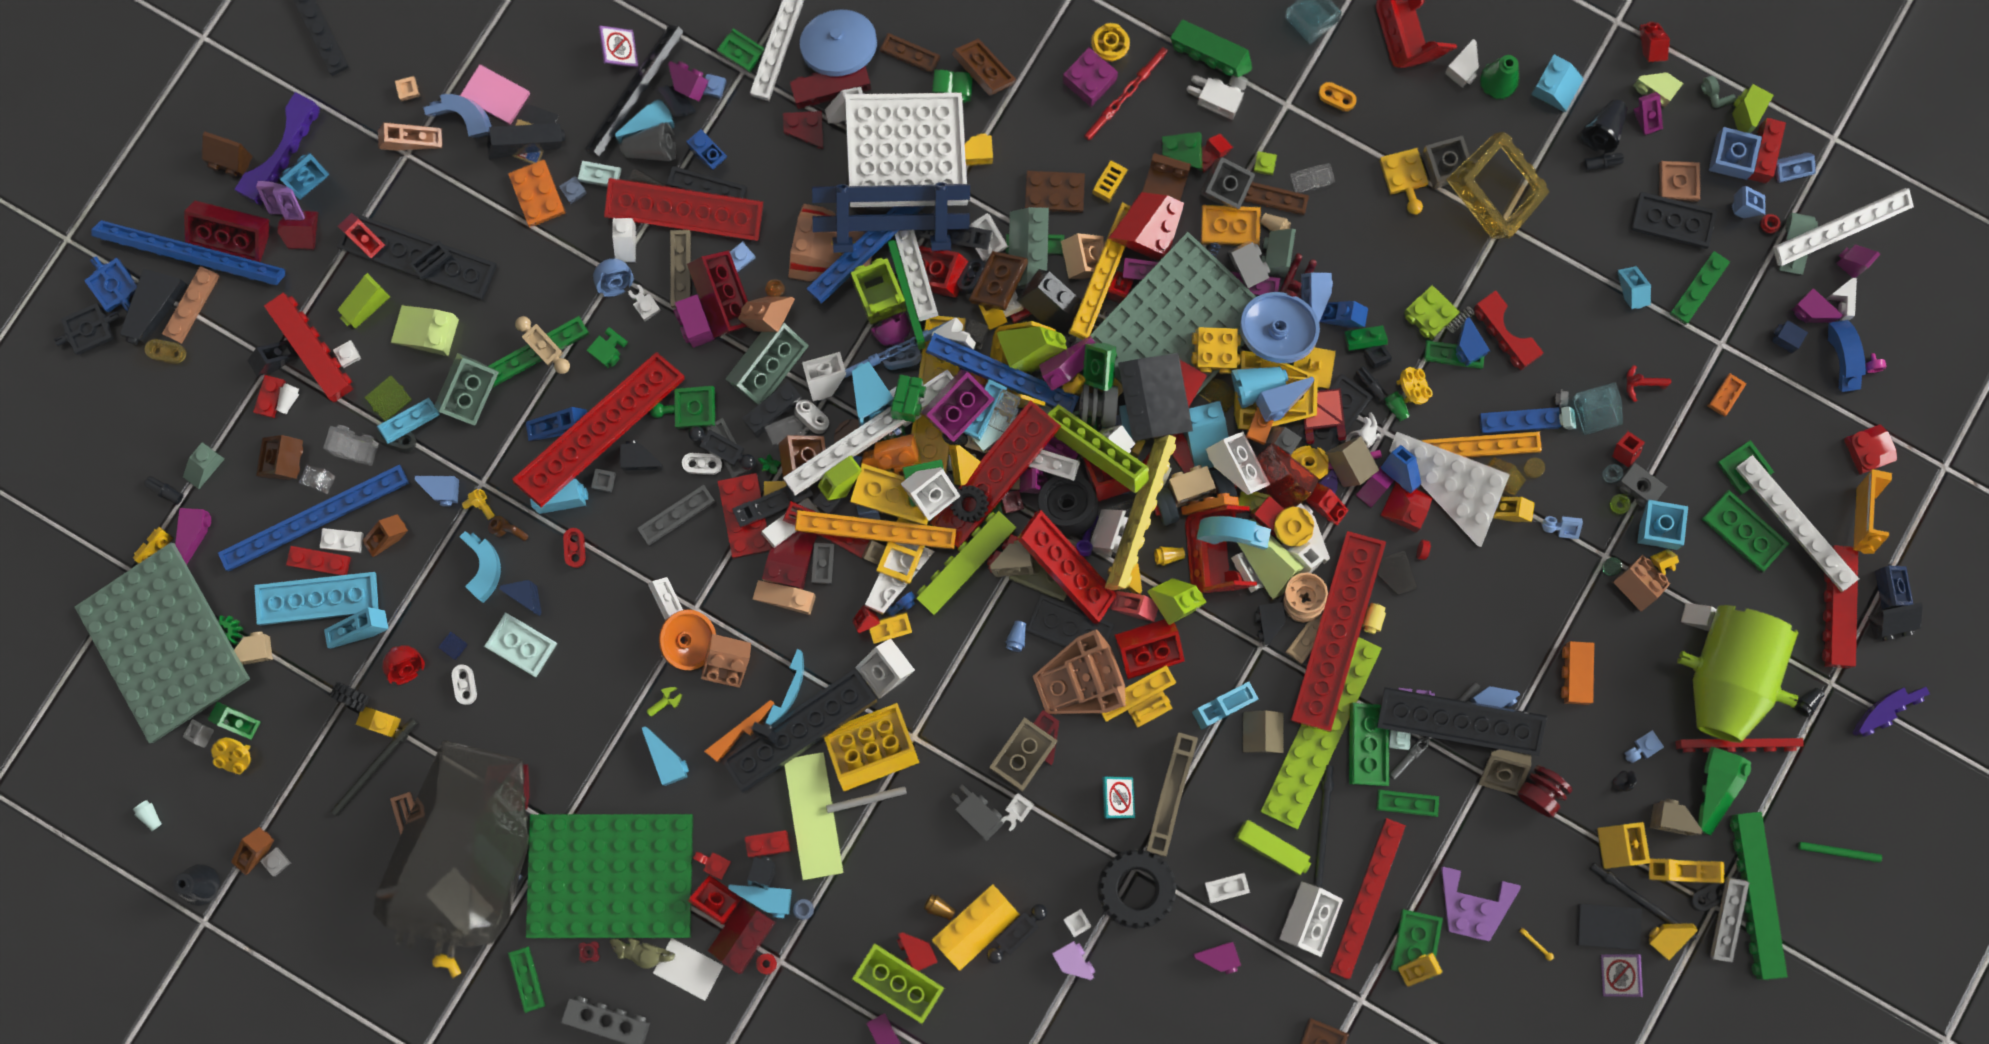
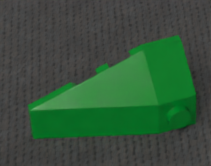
M1715 747L1710 748L1704 773H1708L1707 785H1703L1702 792H1705V802L1700 806L1698 822L1702 832L1710 836L1744 786L1751 772L1752 763L1742 756Z

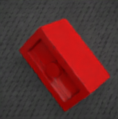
M1267 497L1259 508H1254L1249 515L1262 527L1271 529L1270 534L1279 540L1274 531V522L1277 515L1284 508L1271 497Z

